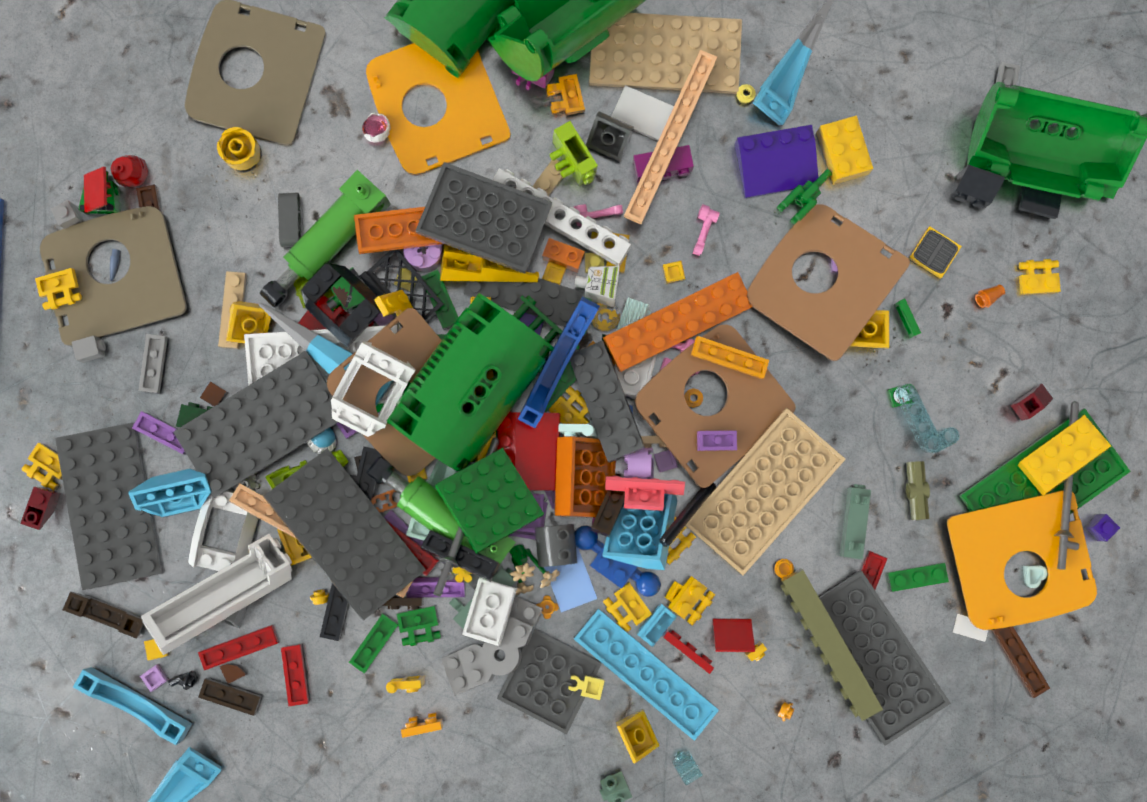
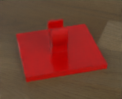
M104 166L84 174V212L86 213L106 206L107 198L111 196L107 194V189L111 188V186L106 184V167Z
M751 619L712 620L715 652H755Z

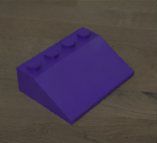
M812 125L737 137L735 149L745 198L794 190L798 185L803 186L808 180L814 183L818 179L816 142Z

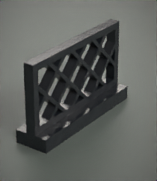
M390 250L368 271H364L359 276L377 296L391 293L388 290V281L398 282L397 291L401 290V282L411 283L410 294L406 295L410 296L409 302L412 307L413 296L423 297L422 308L413 309L422 310V318L425 321L445 305L399 250ZM394 253L399 257V266L389 265L390 257ZM379 267H386L385 278H378L374 271ZM389 268H399L398 279H388ZM402 268L411 271V280H401ZM414 283H421L424 286L423 295L414 294ZM426 297L434 298L438 304L433 309H426ZM396 313L391 314L394 318L397 317Z

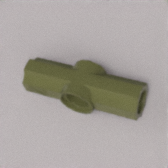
M924 461L907 462L908 483L906 484V495L908 500H910L911 520L929 519L928 498L930 496V488L926 481Z

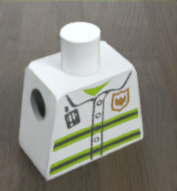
M620 266L589 267L587 277L576 276L575 287L585 288V297L592 299L593 302L614 307Z

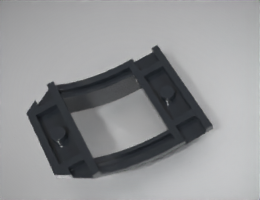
M331 263L324 264L301 289L305 308L347 348L381 313L374 300L378 296L346 266ZM343 277L365 299L338 326L316 303Z

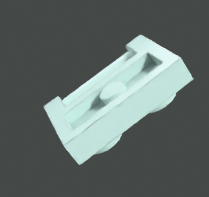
M559 424L558 432L564 434V437L588 436L593 439L599 438L596 429L589 424Z

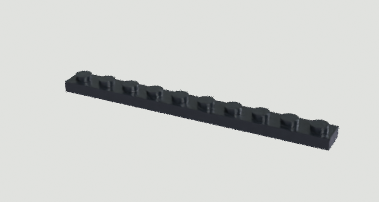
M364 446L355 483L367 498L372 501L376 481L366 472L378 457L382 458V455L376 449ZM333 583L329 593L320 637L339 641L348 602Z

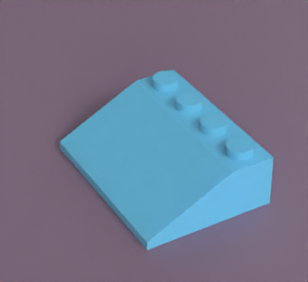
M664 494L663 511L624 508L623 505L610 537H606L603 557L645 569L665 570L669 546L664 547L659 540L674 522L678 501L676 495Z

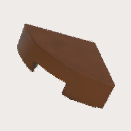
M234 664L219 666L227 684L247 675L243 668Z

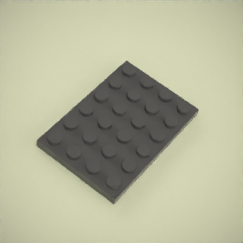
M444 162L415 232L525 274L552 207V202Z

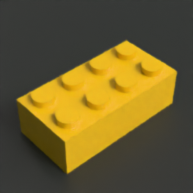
M1084 415L1020 461L1018 466L1044 496L1107 451L1111 445Z

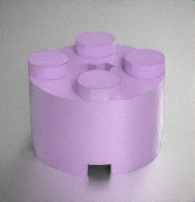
M442 244L403 249L407 261L418 271H433L439 267L442 261ZM425 248L426 254H423L421 249Z
M644 448L624 457V461L628 464V470H624V478H654V458L650 454L654 453L653 448Z

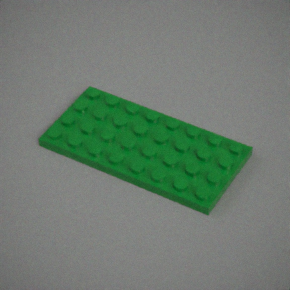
M1085 408L1081 409L1078 412V419L1085 415L1108 441ZM1070 418L960 494V498L969 511L1042 495L1019 468L1018 464L1069 427ZM1112 445L1107 451L1073 474L1072 492L1076 498L1077 509L1131 472ZM1064 481L1048 493L1064 490Z

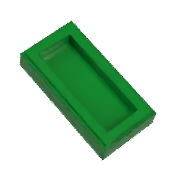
M904 298L895 303L894 307L909 338L920 334L921 331L906 299Z

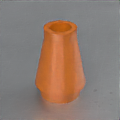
M999 284L980 290L975 295V300L981 308H988L1005 294V289Z

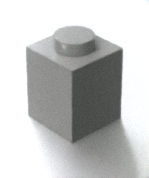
M68 200L51 208L58 225L64 229L84 222L77 206Z
M90 336L72 342L77 361L87 362L105 357L104 351L106 346L99 337Z

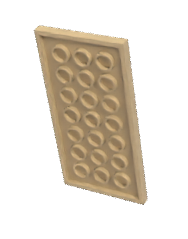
M629 13L608 28L609 37L591 50L590 86L625 87L626 85L630 88L681 91L699 51L702 50L717 56V61L702 92L737 94L739 92L742 19Z
M785 408L714 489L686 526L740 574L744 575L846 459L789 409Z

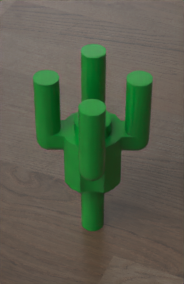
M826 169L814 183L808 180L803 186L798 185L777 206V209L783 212L795 200L802 208L790 221L793 224L801 221L817 204L816 198L821 194L819 187L832 175V172Z

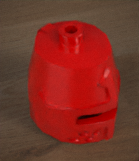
M125 155L116 158L110 167L115 181L124 187H139L148 176L145 160L135 155Z

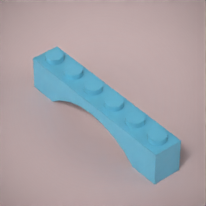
M93 667L83 669L73 688L89 697L111 704L131 714L149 726L158 736L174 745L184 740L192 726L191 722Z

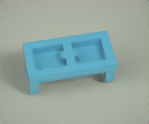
M660 603L636 634L653 647L677 616Z

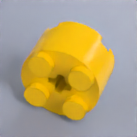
M232 127L221 134L222 136L217 142V151L234 170H247L259 162L260 146L250 132L240 127Z

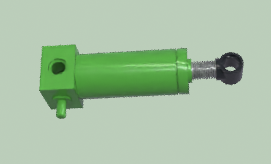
M356 170L339 188L342 195L297 241L289 252L283 256L289 263V270L286 273L284 272L278 280L268 282L261 289L260 295L274 308L285 300L288 292L287 289L298 277L302 278L304 276L309 281L356 234L354 215L383 212L391 205L386 195L360 171Z
M378 457L366 473L378 483L388 484L392 489L401 494L397 507L404 510L405 513L427 529L454 540L459 525L437 489L420 476L413 482L408 483L395 473L394 468L387 461ZM464 535L461 545L474 550ZM507 536L479 553L501 564L516 542Z

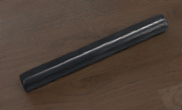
M715 483L706 488H700L661 536L659 542L664 547L670 546L716 488Z

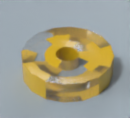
M597 303L600 307L591 321L592 325L602 332L614 330L620 321L618 307L616 305L610 307ZM604 313L609 315V318L606 320L602 318Z

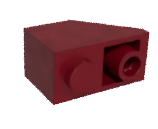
M1040 383L1010 406L1021 421L1032 418L1046 408L1053 400V397L1044 385Z
M33 487L20 524L40 530L54 513L61 493L44 487Z

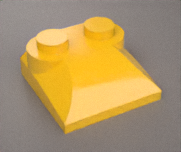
M243 301L233 302L229 309L230 319L226 341L245 343L244 334L268 333L271 317L259 304Z

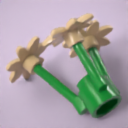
M519 544L512 547L509 551L515 571L511 572L510 575L515 576L513 581L518 580L516 595L520 593L525 594L534 589V585L526 587L525 583L522 582L526 580V576H534L532 571L535 570V567H529V564L526 563L527 557L538 567V561L532 555L530 549H525L524 545ZM538 567L545 578L541 581L540 588L548 587L551 581H556L560 571L556 569L551 574L543 567Z

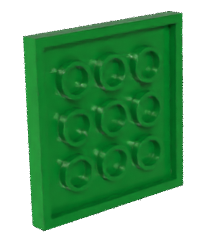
M503 448L435 485V488L476 554L544 515V512Z

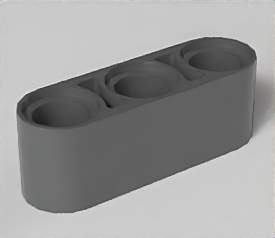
M298 192L279 193L280 246L293 247L302 237L300 195Z

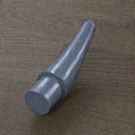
M112 249V255L110 256V281H113L120 260V250Z

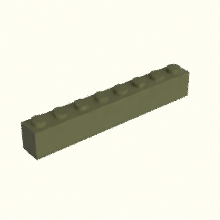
M800 568L782 578L783 584L780 587L786 596L790 595L793 601L790 603L795 613L800 612L803 618L800 622L805 630L809 629L813 636L810 637L815 648L820 647L822 651L820 657L825 665L829 664L832 668L830 674L835 683L840 682L842 688L839 690L844 699H849L852 703L850 709L855 718L859 716L864 721L882 711L883 708L804 570Z

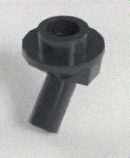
M190 671L186 674L175 676L168 683L171 687L179 684L183 686L184 690H188L195 685L197 677L194 671Z

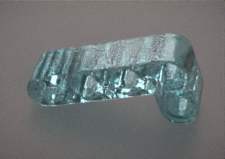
M912 384L897 386L895 390L896 398L923 452L937 453L958 442L960 435L957 429L946 427L936 430L916 388ZM908 389L909 393L903 396V392ZM912 405H915L917 407V413L915 415H913L910 410ZM921 422L926 426L924 432H921L919 429ZM947 431L951 433V439L949 441L945 439V433ZM930 439L934 442L933 449H929L928 447V441Z

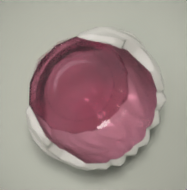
M371 113L362 125L364 136L371 142H382L390 134V123L384 114Z

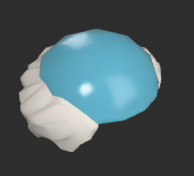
M329 428L307 441V445L314 453L320 454L327 448L331 452L336 446L335 433Z

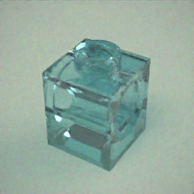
M682 751L674 757L673 765L685 785L703 776L689 751L686 753Z

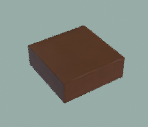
M210 382L200 398L212 406H216L223 401L228 392Z

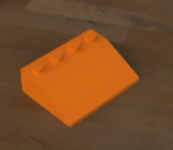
M575 436L557 437L555 516L596 518L608 491L605 490L606 476H615L616 460L610 463L607 461L599 439Z

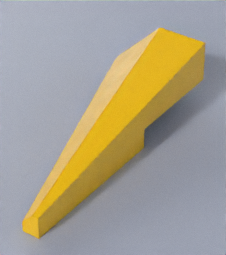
M443 245L440 281L538 282L539 272H526L524 274L449 245Z

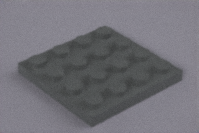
M535 629L529 644L521 649L522 659L520 665L508 675L497 699L567 734L585 699V696H581V689L577 691L568 689L569 686L577 685V681L571 679V675H576L583 681L585 675L595 677L602 663Z

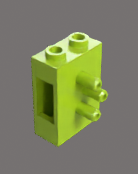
M571 121L554 129L552 143L557 150L550 153L549 156L553 161L559 157L563 159L555 164L556 170L560 171L562 178L572 174L579 186L582 184L588 185L593 182L598 165Z

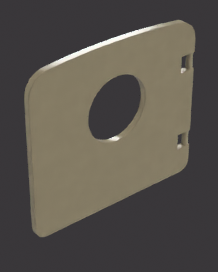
M234 0L220 1L212 11L195 58L185 100L187 114L199 122L224 129L240 127L250 132L253 137L285 146L291 145L296 137L326 36L323 26L315 23L305 22L280 13L245 5ZM240 9L249 10V16L239 14ZM296 25L306 26L305 32L296 30ZM237 47L253 49L261 56L264 63L261 79L254 86L247 89L230 87L222 80L219 67L223 56L231 49Z
M140 207L90 219L51 233L40 244V254L44 263L45 274L48 275L69 268L75 269L79 287L72 289V293H80L82 295V300L76 301L75 304H65L54 310L59 325L60 337L65 345L72 346L73 341L90 336L101 338L184 314L187 309L165 218L162 212L155 207ZM106 240L121 242L127 248L130 255V267L127 274L121 280L112 284L99 283L91 276L88 269L90 252L97 244ZM49 260H54L56 269L50 270ZM63 292L56 294L57 299L64 297ZM67 315L69 325L64 326L62 316Z

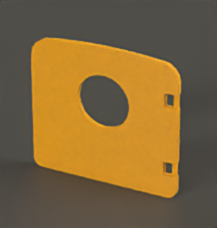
M415 43L378 56L368 63L366 75L377 111L388 118L391 128L388 138L403 169L409 174L420 175L429 172L437 167H442L444 162L448 164L510 139V129L478 50L470 59V64L459 78L449 73L445 65ZM416 86H434L446 98V112L443 118L432 126H416L404 116L403 100L406 94ZM381 119V122H382V124H383V126H384V129H385V131H386V129H387V127H388L387 124H386V121H383V120ZM491 136L492 142L482 145L481 139ZM437 157L439 162L428 166L426 161Z
M1064 490L958 514L948 519L947 527L970 622L975 627L982 630H990L1036 622L1089 606L1095 600L1097 587L1095 578H1093L1091 561L1073 492L1070 510L1073 511L1074 520L1069 521V532L1074 538H1068V541L1079 543V549H1067L1066 570L1057 569L1060 537L1054 536L1061 528ZM1022 551H1031L1038 554L1044 560L1048 570V578L1044 588L1031 597L1015 595L1007 587L1004 579V570L1008 560L1016 553ZM1086 568L1088 579L1083 580L1081 569Z

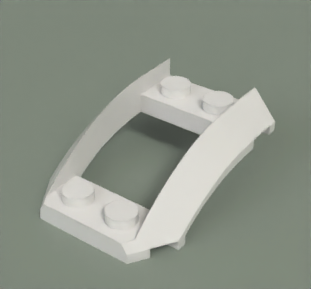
M362 341L331 399L332 419L367 437L385 428L386 420L393 412L396 403L414 374L415 368L408 361L405 363L372 346V343ZM361 364L395 381L378 417L343 400Z
M228 490L216 498H213L210 494L203 503L195 526L188 563L193 568L199 566L220 571L249 554L248 545L252 544L259 518L229 502L235 491ZM212 507L246 515L236 553L202 545Z

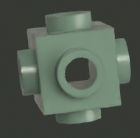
M622 771L600 780L602 789L599 791L604 801L624 802L632 798Z

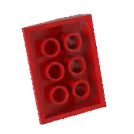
M509 412L498 428V450L504 449L530 491H556L557 437H560V432H558L560 413H544L536 428L518 420L521 412Z

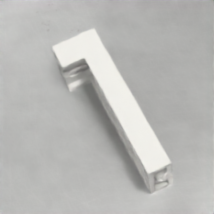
M267 534L248 545V555L141 616L143 624L163 655L292 580L291 572L293 570L290 566L292 561L287 553L283 554L280 551L281 545L276 538L273 539L270 534Z

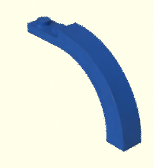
M582 296L556 341L554 351H551L518 420L536 428L560 377L600 305Z

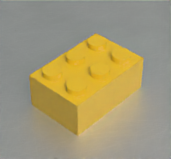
M857 115L819 127L816 134L827 169L832 172L830 178L833 185L871 173L874 168Z

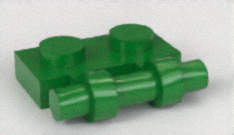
M436 606L396 614L400 633L408 632L409 636L402 638L403 646H416L417 643L426 641L431 643L436 639H441L440 631H432L433 626L439 625ZM425 628L426 634L415 635L414 630Z

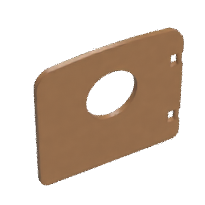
M817 204L801 221L794 224L776 246L748 288L747 298L753 308L830 360L837 361L841 359L908 269L910 261L905 255L892 249L886 243L849 219L844 218L832 208ZM833 217L843 222L840 227L831 221ZM882 249H885L886 251L890 252L892 256L890 258H887L880 252L882 251ZM809 252H820L828 255L835 262L838 270L835 284L829 290L822 293H809L799 288L793 279L792 268L800 256Z
M408 308L367 342L372 343V346L405 363L408 361L415 368V372L409 380L411 383L442 340L415 309ZM399 322L403 328L394 334L391 328ZM357 351L329 374L327 388L332 396L346 372L344 367L352 361ZM361 364L343 400L378 417L379 414L375 405L377 393L391 379ZM466 402L463 405V411L471 409V402ZM388 423L385 428L376 431L375 434L369 437L363 435L403 475H416L435 459V457Z
M719 325L702 336L703 338L756 355L738 331L730 325ZM693 343L663 367L637 393L635 407L681 466L689 473L693 481L699 487L706 488L750 450L785 408L794 413L796 406L768 369L764 379H760L691 355ZM698 371L714 372L722 378L726 385V403L715 415H699L692 411L686 403L684 396L686 382ZM652 413L660 420L657 425L649 417ZM697 431H737V450L697 451ZM690 460L698 467L694 472L687 465Z

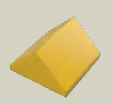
M876 310L850 346L889 348V311Z
M644 710L616 722L633 763H637L660 746Z

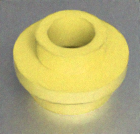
M748 84L741 85L739 92H737V98L742 103L752 102L756 95L755 89ZM743 91H748L750 95H744Z

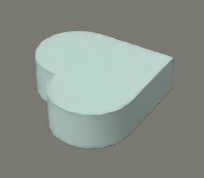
M1023 566L1024 584L1029 588H1037L1041 584V580L1046 579L1048 575L1047 569L1043 566Z

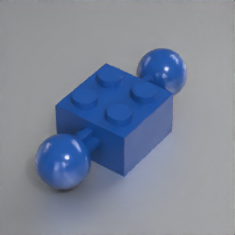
M580 526L575 530L576 547L581 550L591 549L597 553L590 563L592 568L621 589L628 579L631 578L636 582V588L641 595L651 597L659 592L661 582L655 573H642L637 569L638 566L603 557L605 544L598 540L597 533L591 531L590 526Z

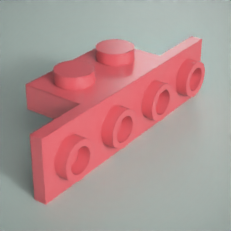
M606 476L605 490L625 491L624 508L663 511L664 494L684 495V481Z

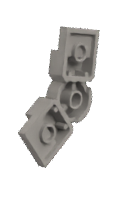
M515 596L501 646L487 642L483 646L474 644L441 658L454 696L492 681L494 675H507L515 671L522 659L520 648L529 644L543 608ZM499 650L505 652V659L503 661L497 657Z

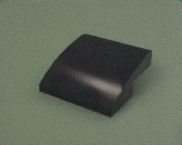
M1025 186L1021 187L1020 194L1022 196L1018 210L1052 219L1058 218L1062 194Z

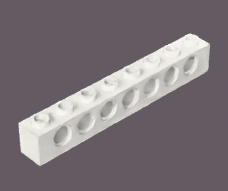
M498 169L492 180L507 186L515 185L518 190L552 202V207L544 225L615 266L621 265L631 248V244L626 237L622 235L616 236L607 226L601 227L596 224L593 218L589 216L585 218L580 215V212L574 207L568 208L564 206L560 199L556 197L550 198L543 189H535L531 187V183L523 178L519 180L514 177L515 174L510 170ZM557 213H564L565 218L558 220L555 218V215ZM574 222H579L582 226L576 230L571 225ZM594 231L598 234V237L590 239L588 234ZM607 241H612L615 246L608 249L604 244Z

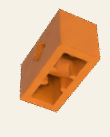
M549 238L542 254V259L578 273L585 251Z

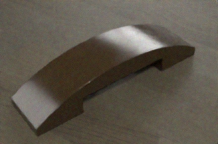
M72 591L69 593L62 609L73 615L86 617L117 629L118 632L136 639L143 626L142 618L131 612Z

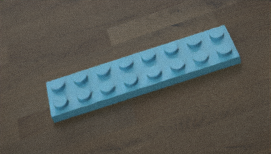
M599 608L574 637L576 642L694 741L719 711L718 708Z

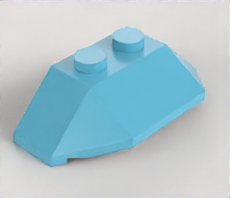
M186 469L151 477L130 490L128 494L136 510H143L153 515L165 517L200 509L210 495L211 488L205 474L192 469Z

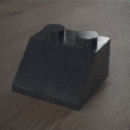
M968 164L957 174L950 196L955 197L960 202L967 201L973 203V206L977 208H986L993 202L1005 177Z

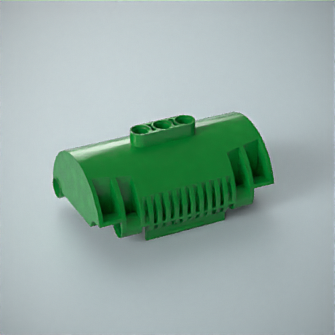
M397 0L384 18L393 24L402 35L445 65L449 73L459 78L470 64V59L499 23L497 16L512 6L515 0Z
M515 0V7L512 5L497 16L502 29L488 40L501 59L516 74L528 81H538L566 60L567 63H572L590 52L609 37L608 28L646 0Z
M996 82L987 93L979 110L970 140L967 165L969 164L1005 177L1004 180H1008L1012 184L1097 201L1102 197L1114 199L1118 189L1123 188L1147 139V113L1140 115L1138 111L1017 85L1005 87V83ZM1038 119L1037 122L1030 123L1032 120ZM1057 123L1055 126L1049 127V125ZM1075 127V129L1067 131L1069 128Z
M478 293L396 403L397 407L386 421L430 455L459 472L466 468L470 462L475 461L546 362V356L550 351H554L555 348L513 315ZM494 369V377L488 379L486 376L487 371ZM483 386V392L475 395V388ZM466 402H471V409L463 411V405Z

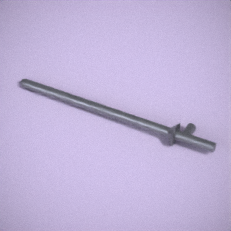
M1077 401L1071 403L1069 426L1078 420L1079 403ZM1073 475L1064 481L1060 531L1054 534V536L1060 537L1057 569L1066 570L1067 549H1079V543L1068 541V538H1074L1069 532Z
M498 438L492 439L486 456L496 452L499 444ZM458 527L448 556L440 559L444 567L433 593L439 597L442 595L447 579H454V574L451 571L452 567H459L455 558L464 537L460 527Z

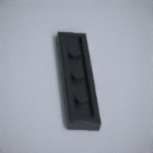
M430 530L421 548L439 558H444L448 556L453 540ZM460 545L455 558L460 568L489 582L492 581L500 566L499 562L480 553L476 554L474 550Z

